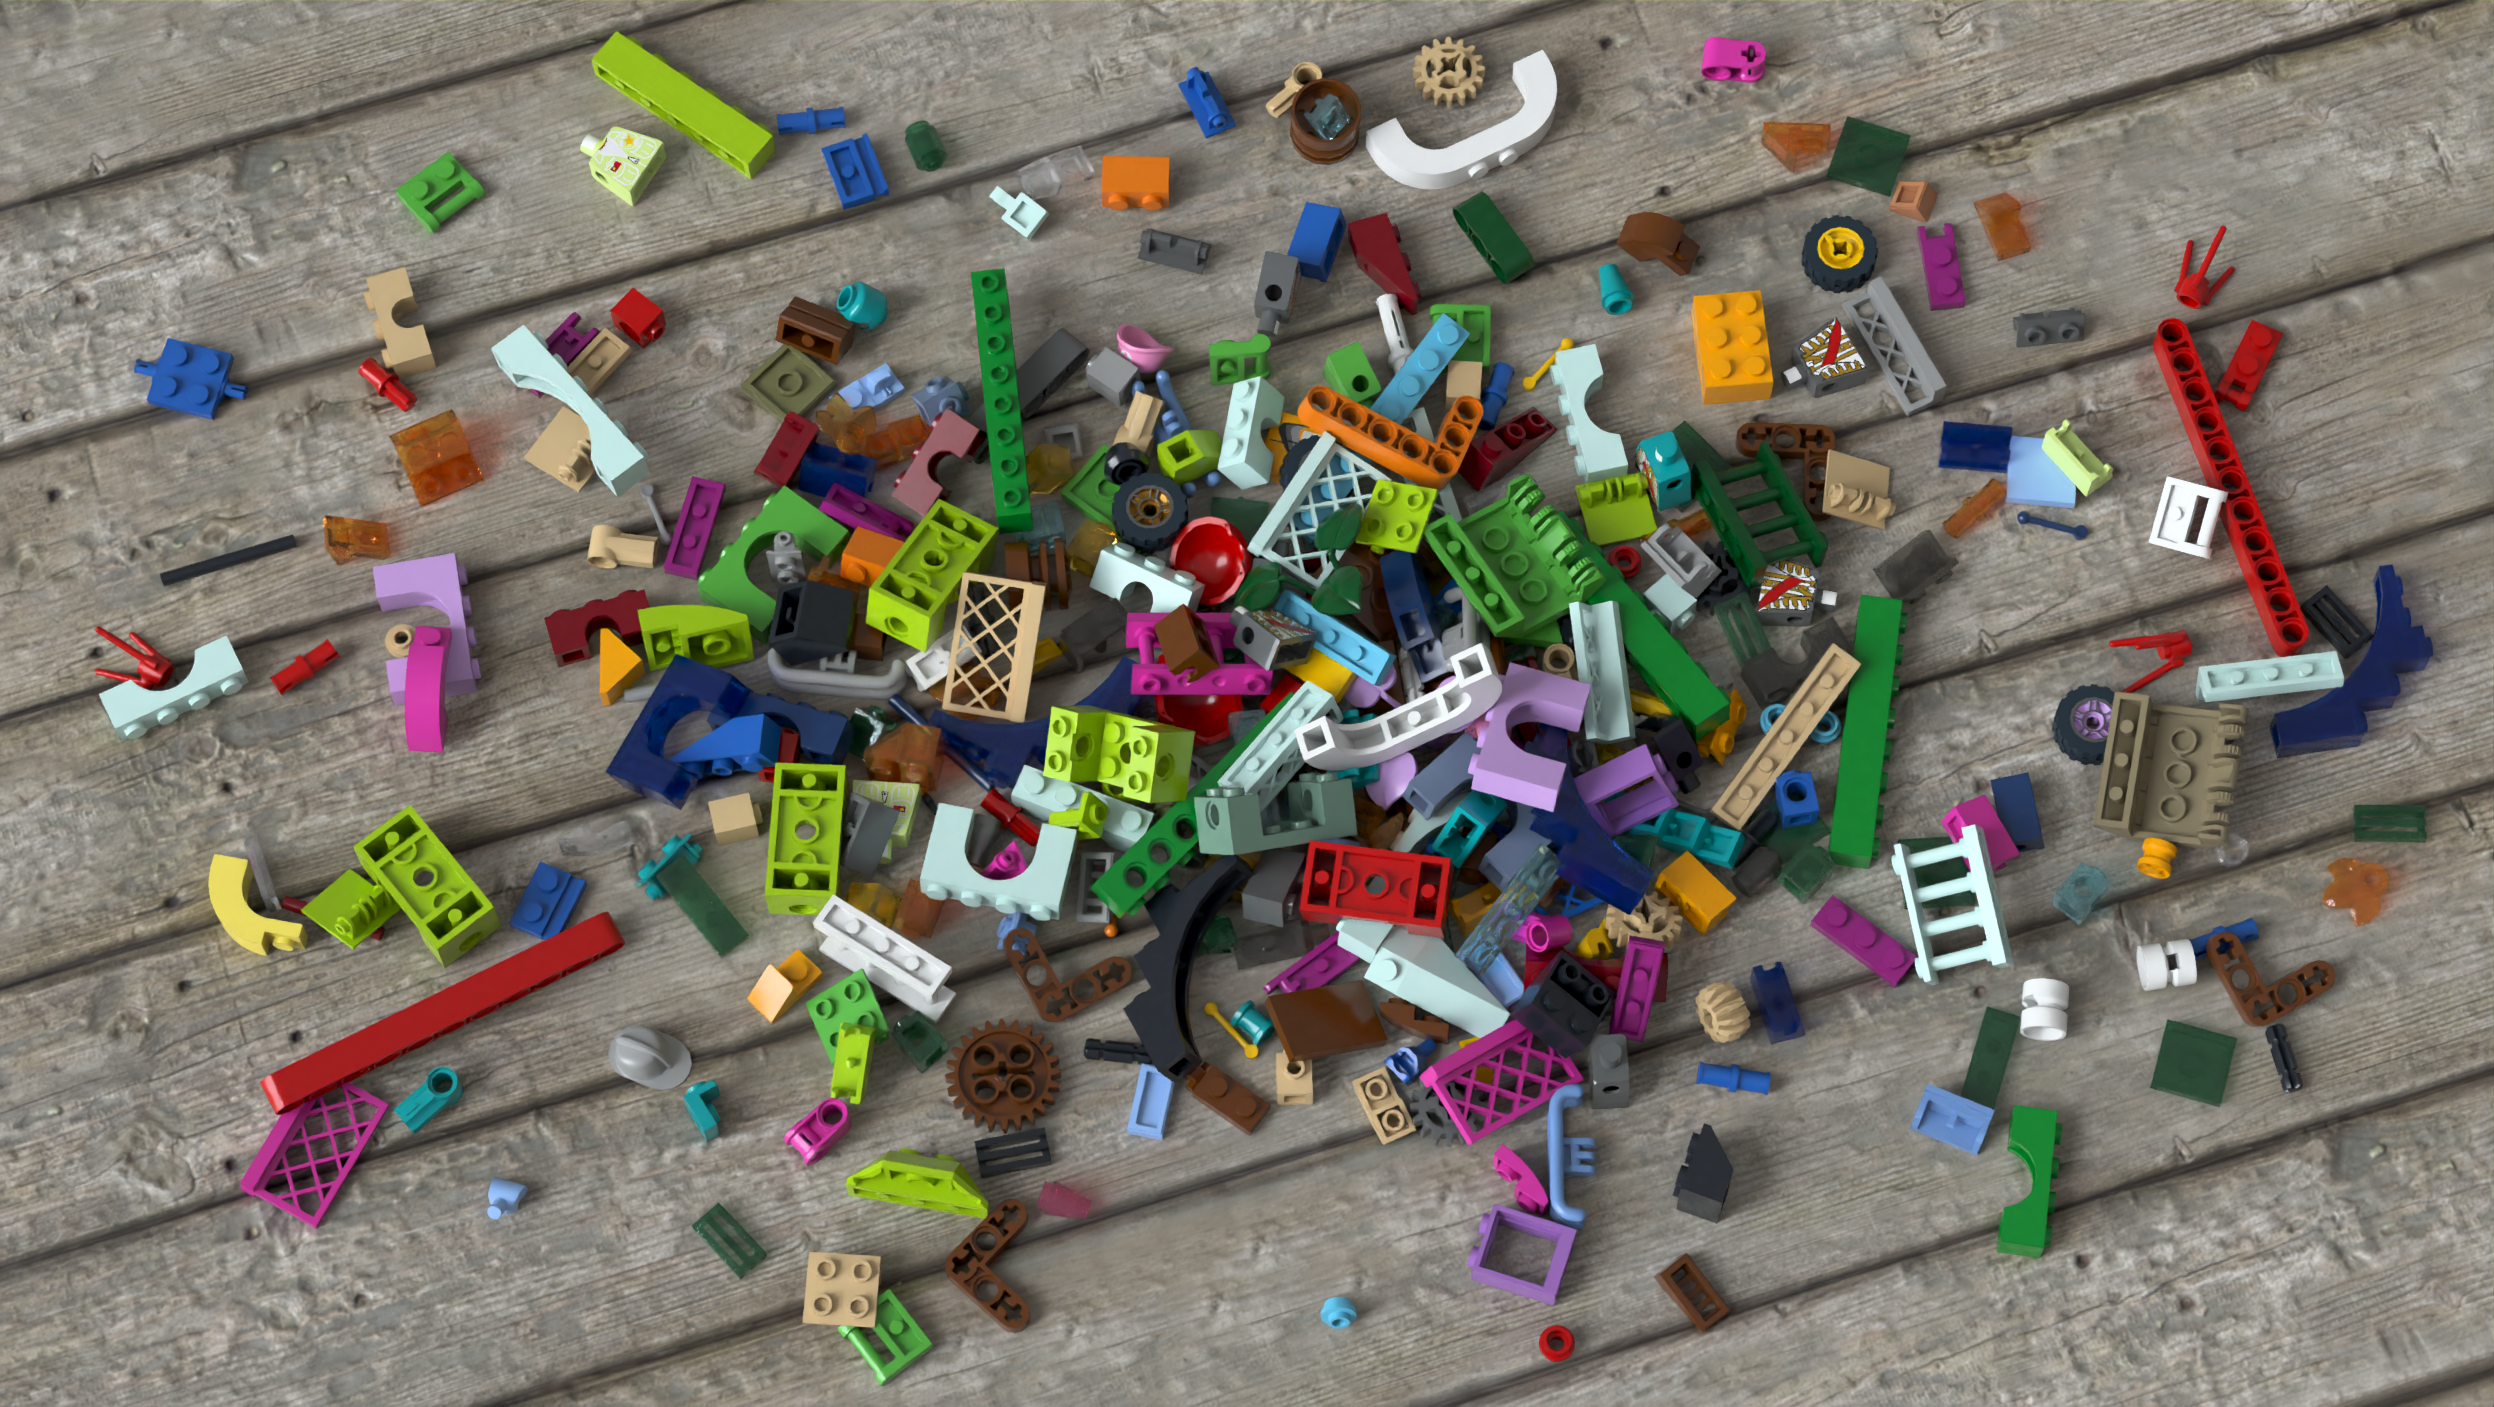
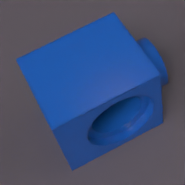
M1792 770L1783 773L1780 777H1776L1774 794L1782 828L1817 823L1820 810L1811 772L1801 773L1799 770ZM1797 792L1804 797V800L1793 801L1787 795Z

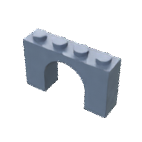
M1467 731L1409 782L1404 792L1403 798L1427 821L1454 797L1473 790L1471 786L1474 775L1469 774L1468 769L1473 753L1480 754L1481 748L1476 747L1478 740L1473 738ZM1502 798L1507 805L1505 809L1510 817L1511 832L1485 854L1478 868L1502 893L1509 889L1560 843L1567 827L1556 812Z

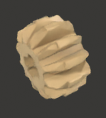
M1731 982L1712 983L1699 991V995L1696 997V1004L1698 1006L1696 1012L1700 1017L1699 1023L1703 1024L1705 1033L1707 1035L1710 1034L1715 1042L1725 1043L1727 1041H1734L1740 1038L1741 1035L1746 1034L1747 1029L1750 1028V1020L1748 1018L1750 1012L1746 1007L1747 1001L1743 1000L1741 991L1739 989L1736 990Z

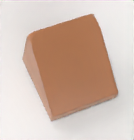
M1899 181L1889 210L1918 221L1928 222L1937 199V193L1929 182Z

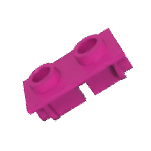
M1013 841L1003 852H999L994 857V861L980 875L992 880H1007L1023 873L1027 869V865L1017 841Z

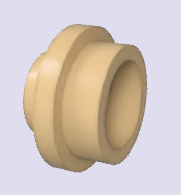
M406 624L396 625L391 628L385 637V645L389 653L398 658L408 657L409 646L413 645L416 629ZM407 636L408 640L405 643L399 644L396 642L399 637Z

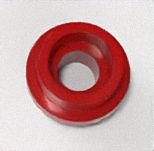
M1620 546L1610 552L1607 563L1611 567L1613 565L1618 567L1626 580L1635 577L1639 573L1642 560L1640 554L1632 547ZM1626 560L1630 563V566L1623 568L1618 565V562Z
M1554 1325L1546 1328L1541 1333L1539 1349L1546 1359L1553 1362H1561L1572 1355L1575 1348V1339L1569 1329L1560 1325ZM1558 1339L1563 1342L1564 1346L1559 1350H1555L1550 1346V1342Z

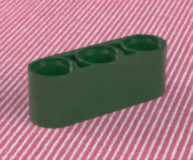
M1481 191L1453 207V215L1458 225L1503 284L1511 282L1535 267L1529 250L1486 193Z

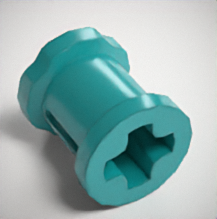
M1250 1000L1246 1001L1238 1009L1230 1024L1233 1027L1239 1026L1254 1039L1253 1043L1259 1047L1271 1036L1275 1026L1272 1019L1269 1020L1254 1008L1255 1003Z

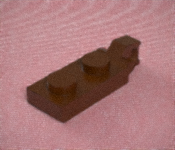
M1204 1062L1202 1066H1197L1183 1077L1189 1081L1186 1088L1192 1093L1193 1098L1249 1136L1271 1109V1105L1216 1066H1211L1207 1062Z

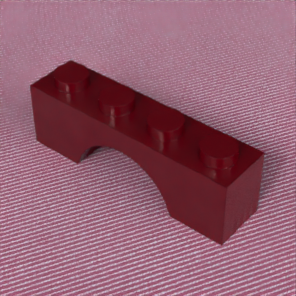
M1526 944L1523 993L1561 950L1617 993L1625 956L1610 960H1595L1573 955L1563 947L1536 952ZM1663 953L1653 1002L1666 1003L1668 953Z

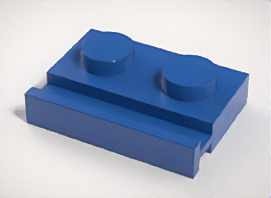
M867 133L855 140L851 138L821 148L824 161L843 210L873 201L875 197L881 195H889L887 183Z
M540 862L509 921L510 926L541 940H547L565 931L587 887L586 880L582 878L580 880L573 877L572 874Z

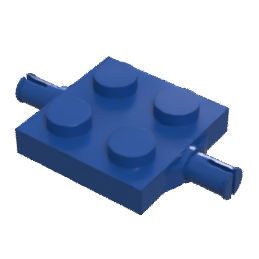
M170 338L167 339L162 356L156 364L137 359L135 362L137 365H134V373L152 377V385L147 397L149 404L214 420L218 405L225 396L245 400L248 393L247 386L230 383L229 373L234 362L232 354Z

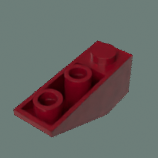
M1387 212L1348 223V240L1358 268L1386 293L1395 294L1398 299L1397 302L1411 315H1416L1417 303L1422 300L1421 292L1417 281L1411 282L1408 274L1411 271L1409 257L1406 252L1401 253L1398 243L1401 242V237L1397 224L1390 223Z
M1532 407L1471 441L1457 472L1479 492L1504 477L1556 433L1557 428L1535 407Z

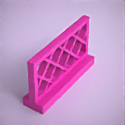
M1514 1019L1433 1064L1419 1077L1426 1088L1433 1087L1468 1146L1546 1103L1551 1099L1555 1091L1564 1085L1581 1083L1584 1079L1570 1056L1565 1059L1550 1046H1548L1547 1054L1530 1049L1532 1037L1535 1034ZM1525 1041L1524 1047L1518 1045L1521 1042ZM1510 1050L1522 1054L1519 1069L1502 1064L1505 1051ZM1497 1056L1496 1062L1490 1061ZM1528 1057L1545 1061L1543 1077L1526 1072ZM1552 1064L1563 1067L1570 1080L1560 1083L1549 1079ZM1481 1065L1494 1070L1492 1085L1474 1080L1477 1067ZM1469 1072L1468 1078L1463 1077L1464 1074ZM1501 1072L1518 1077L1515 1093L1498 1088ZM1524 1079L1541 1084L1538 1098L1533 1099L1521 1095ZM1452 1081L1466 1085L1464 1101L1452 1098L1445 1085ZM1547 1087L1554 1088L1547 1092ZM1473 1088L1490 1093L1487 1108L1470 1103ZM1496 1095L1513 1100L1510 1114L1506 1115L1493 1111ZM1520 1103L1526 1104L1519 1108ZM1468 1111L1485 1116L1483 1129L1475 1134L1466 1121ZM1492 1118L1497 1120L1491 1124Z
M351 1083L339 1087L343 1089L345 1102L325 1107L323 1096L281 1115L241 1180V1190L253 1197L256 1195L308 1225L317 1228L389 1108L388 1103ZM348 1092L358 1098L350 1100ZM319 1100L321 1108L313 1110ZM367 1102L378 1108L372 1120L356 1123L353 1105ZM348 1107L352 1125L332 1130L327 1112ZM323 1114L328 1132L307 1137L304 1127L307 1118ZM366 1128L365 1132L360 1138L359 1129ZM301 1130L303 1138L295 1140ZM354 1131L357 1140L354 1150L338 1154L334 1136ZM330 1138L334 1156L314 1161L309 1143ZM305 1144L309 1162L289 1167L286 1159V1153L289 1148ZM348 1158L347 1162L342 1168L340 1160ZM281 1161H283L285 1169L276 1171ZM336 1161L339 1171L338 1177L333 1182L320 1185L315 1167ZM311 1168L316 1186L295 1191L290 1173ZM286 1175L291 1193L276 1197L265 1190L271 1178ZM330 1189L324 1198L322 1190ZM318 1192L321 1205L314 1217L300 1210L297 1197ZM293 1198L295 1206L287 1203L285 1200Z

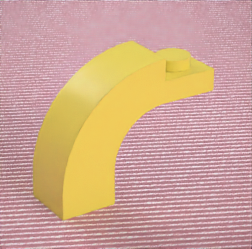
M214 854L209 872V895L213 908L226 932L242 947L264 956L268 955L271 943H273L274 947L285 951H292L294 947L305 949L308 935L303 924L265 918L249 908L248 894L254 875V870L249 860Z

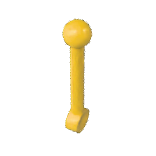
M1569 337L1564 338L1556 352L1572 349L1574 341ZM1556 352L1532 377L1524 378L1523 388L1526 391L1530 392L1536 388V381L1555 363Z
M1207 1003L1204 1007V1012L1209 1016H1213L1245 1049V1055L1248 1059L1257 1058L1259 1055L1257 1046L1249 1044L1218 1012V1006L1215 1003Z

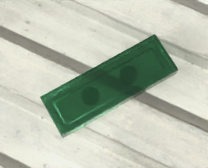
M684 854L655 875L657 881L721 959L749 938L748 933Z
M1986 1007L1961 1091V1097L1994 1110L2021 1016Z

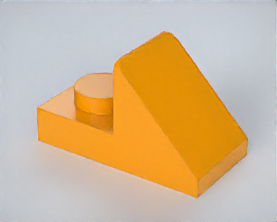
M797 949L777 969L770 964L747 999L773 1024L824 977L823 972Z

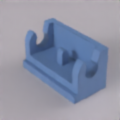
M1927 1083L1910 1129L1977 1155L1995 1110Z

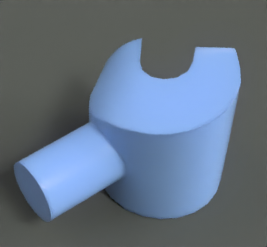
M494 1176L488 1193L491 1203L487 1211L489 1217L498 1219L502 1214L510 1215L517 1212L518 1204L521 1198L525 1197L528 1187Z

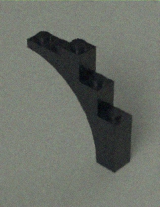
M1238 855L1220 857L1213 866L1200 876L1191 879L1181 890L1170 883L1165 888L1157 891L1144 904L1160 936L1149 941L1133 957L1151 988L1138 994L1123 1009L1157 1071L1174 1083L1203 1063L1193 1039L1189 1019V986L1195 958L1202 939L1214 917L1233 892L1254 874L1249 863Z

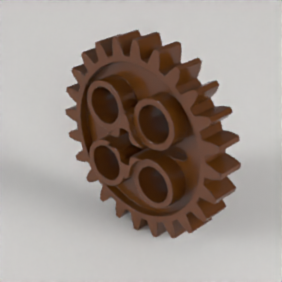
M1000 1019L998 1028L993 1029L989 1021H986L985 1032L981 1033L976 1027H972L974 1038L971 1040L962 1035L960 1038L964 1048H952V1054L957 1060H947V1068L954 1071L945 1074L946 1083L954 1084L947 1088L949 1097L958 1096L953 1101V1106L955 1109L965 1107L962 1112L964 1120L969 1119L973 1115L975 1116L974 1125L976 1128L980 1127L985 1121L988 1123L990 1133L993 1132L996 1124L1001 1125L1004 1134H1007L1009 1124H1014L1020 1132L1022 1131L1021 1121L1026 1119L1029 1124L1034 1126L1035 1119L1033 1114L1037 1113L1045 1117L1047 1113L1043 1104H1055V1098L1049 1092H1060V1084L1053 1081L1062 1078L1061 1070L1054 1068L1060 1064L1059 1057L1055 1055L1049 1056L1054 1051L1052 1043L1042 1046L1044 1042V1034L1042 1032L1032 1037L1033 1030L1030 1024L1021 1031L1019 1030L1018 1020L1013 1022L1011 1028H1006L1004 1020ZM1018 1053H1026L1030 1056V1059L1024 1064H1016L1011 1060ZM984 1054L995 1058L991 1064L986 1066L976 1062L978 1057ZM1000 1072H1007L1006 1080L1000 1081ZM1035 1073L1034 1077H1028L1027 1075ZM973 1075H978V1076H980V1077H979L978 1079H976V1080H973V1079H972V1076H973ZM1018 1087H1027L1031 1090V1093L1025 1098H1017L1012 1094ZM984 1088H990L995 1091L994 1096L987 1100L980 1099L977 1094Z

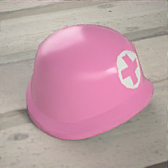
M1122 324L1118 328L1117 354L1138 367L1139 373L1151 374L1157 372L1168 355L1174 351L1173 347L1161 345L1148 332L1134 325Z

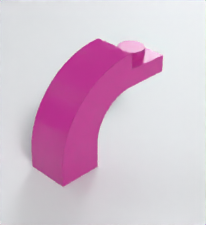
M416 626L413 645L409 646L405 680V730L409 751L442 753L444 751L448 729L445 709V678L452 641L451 628Z

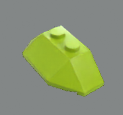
M901 1148L899 1152L889 1150L848 1177L846 1181L849 1196L985 1219L990 1214L988 1201L960 1162H955V1158L948 1155L937 1154L932 1158L920 1156V1152L908 1148Z

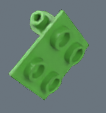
M863 968L805 1003L833 1065L835 1063L841 1022L875 1027L876 1044L889 1040L888 1033L890 1028Z

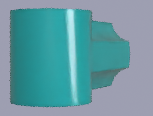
M437 1067L428 1074L426 1082L396 1107L394 1112L416 1134L447 1106H452L459 1102L464 1092L463 1084L450 1068ZM444 1080L453 1081L452 1088L448 1092H437L440 1082Z

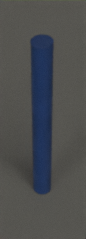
M896 693L890 698L888 704L984 790L989 793L997 785V782L899 694Z

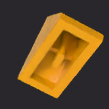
M603 628L600 633V696L603 706H611L624 693L623 689L630 688L645 673V669L639 656L608 628Z

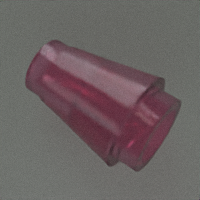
M1045 1181L1036 1209L1044 1211L1043 1215L1086 1220L1092 1200L1085 1198L1083 1195L1057 1181H1054V1183Z

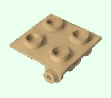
M563 406L524 456V459L580 493L596 472L591 460L589 427L581 416Z
M1829 449L1822 512L1884 530L1885 517L1887 515L1892 516L1896 508V504L1887 497L1890 467Z
M809 1252L803 1323L875 1328L878 1289L882 1278V1271L880 1270L881 1256Z

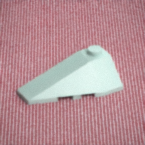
M1396 925L1380 946L1364 978L1479 1038L1506 1024L1511 1013L1466 967V964L1454 954L1443 942L1442 938L1409 934L1406 926Z

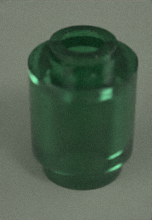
M924 120L914 122L905 130V143L916 168L927 172L939 169L946 160L947 153L936 128Z

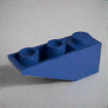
M765 714L735 717L669 760V764L681 772L682 776L689 779H700L703 775L709 774L726 776L731 775L733 771L741 770L758 772L765 767H773L778 762L782 727Z

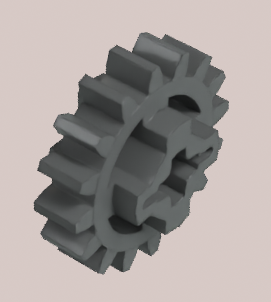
M1420 1080L1422 1091L1413 1090L1412 1099L1416 1102L1410 1104V1113L1418 1114L1413 1118L1414 1126L1423 1125L1420 1136L1424 1138L1432 1134L1434 1145H1437L1440 1139H1446L1447 1147L1452 1146L1453 1139H1458L1462 1145L1466 1144L1464 1137L1459 1129L1456 1128L1452 1118L1448 1119V1112H1446V1108L1438 1095L1429 1097L1435 1091L1433 1087L1426 1088L1422 1080ZM1453 1081L1445 1085L1452 1098L1464 1101V1096L1456 1089L1465 1093L1466 1085ZM1473 1088L1470 1103L1487 1108L1488 1103L1479 1102L1485 1098V1091H1475V1088ZM1468 1111L1467 1119L1469 1120L1467 1123L1475 1134L1478 1132L1476 1125L1484 1126L1485 1116ZM1430 1119H1435L1442 1127L1435 1125Z

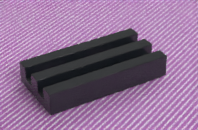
M2327 585L2300 606L2302 613L2345 660L2354 651L2359 650L2364 643L2367 644L2371 641L2373 634ZM2322 598H2324L2332 606V608L2344 619V621L2357 633L2359 638L2356 639L2350 633V631L2343 625V622L2325 606V604L2321 601Z
M1045 1127L974 1141L981 1178L1052 1165ZM1040 1140L1038 1143L984 1153V1150ZM1042 1151L1043 1156L986 1166L988 1161Z

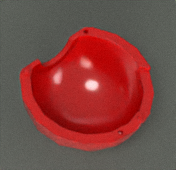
M1207 516L1194 519L1181 529L1173 542L1169 562L1170 569L1189 572L1196 577V581L1205 584L1199 603L1209 606L1228 601L1236 595L1240 585L1248 573L1251 572L1252 557L1251 552L1247 550L1248 544L1239 529L1229 521Z
M1156 695L1154 700L1159 722L1195 731L1193 743L1195 746H1209L1227 738L1238 726L1243 710L1241 695Z

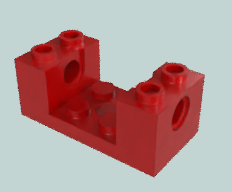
M1310 840L1299 910L1303 920L1338 924L1340 918L1402 925L1407 927L1409 934L1444 938L1454 871L1451 858ZM1373 876H1379L1386 882L1385 889L1379 894H1370L1365 889L1366 882Z

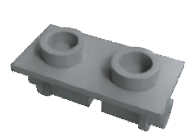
M788 531L779 532L774 538V551H766L772 581L790 585L798 581L807 580L801 550H795L793 534Z

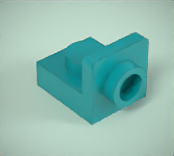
M715 1079L707 1083L706 1081L696 1083L689 1088L688 1094L683 1096L686 1109L706 1142L719 1136L717 1123L721 1119L710 1102L720 1096L719 1087Z

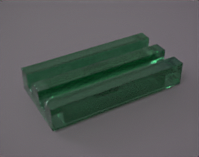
M1741 592L1713 606L1741 669H1745L1774 655L1746 592ZM1737 603H1741L1762 649V652L1759 654L1737 609ZM1727 608L1749 653L1750 658L1748 659L1725 611Z
M2354 805L2352 809L2354 842L2425 843L2427 839V832H2425L2426 819H2424L2425 806ZM2361 816L2416 817V819H2415V818H2361ZM2362 827L2416 828L2417 832L2362 831Z
M719 1202L692 1225L693 1230L740 1280L749 1269L752 1270L759 1260L762 1261L767 1257L766 1252ZM717 1214L754 1252L752 1256L749 1257L713 1219ZM708 1224L744 1263L739 1266L703 1227Z

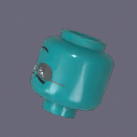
M859 281L845 286L837 298L836 303L839 314H842L847 320L855 322L856 328L863 331L872 330L876 326L883 324L888 316L885 294L866 283Z

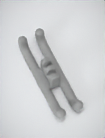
M1459 586L1446 591L1444 594V599L1447 603L1451 604L1462 600V611L1457 615L1460 624L1442 633V656L1446 659V669L1451 672L1454 671L1450 657L1479 643H1483L1490 650V629Z
M773 648L768 652V666L771 678L778 687L789 692L871 700H890L894 694L901 693L908 677L905 671L906 663L900 658L893 661L891 671L884 676L855 674L857 650L850 649L848 654V662H843L844 652L836 654L834 661L829 660L830 656L821 658L819 670L786 667L781 656Z

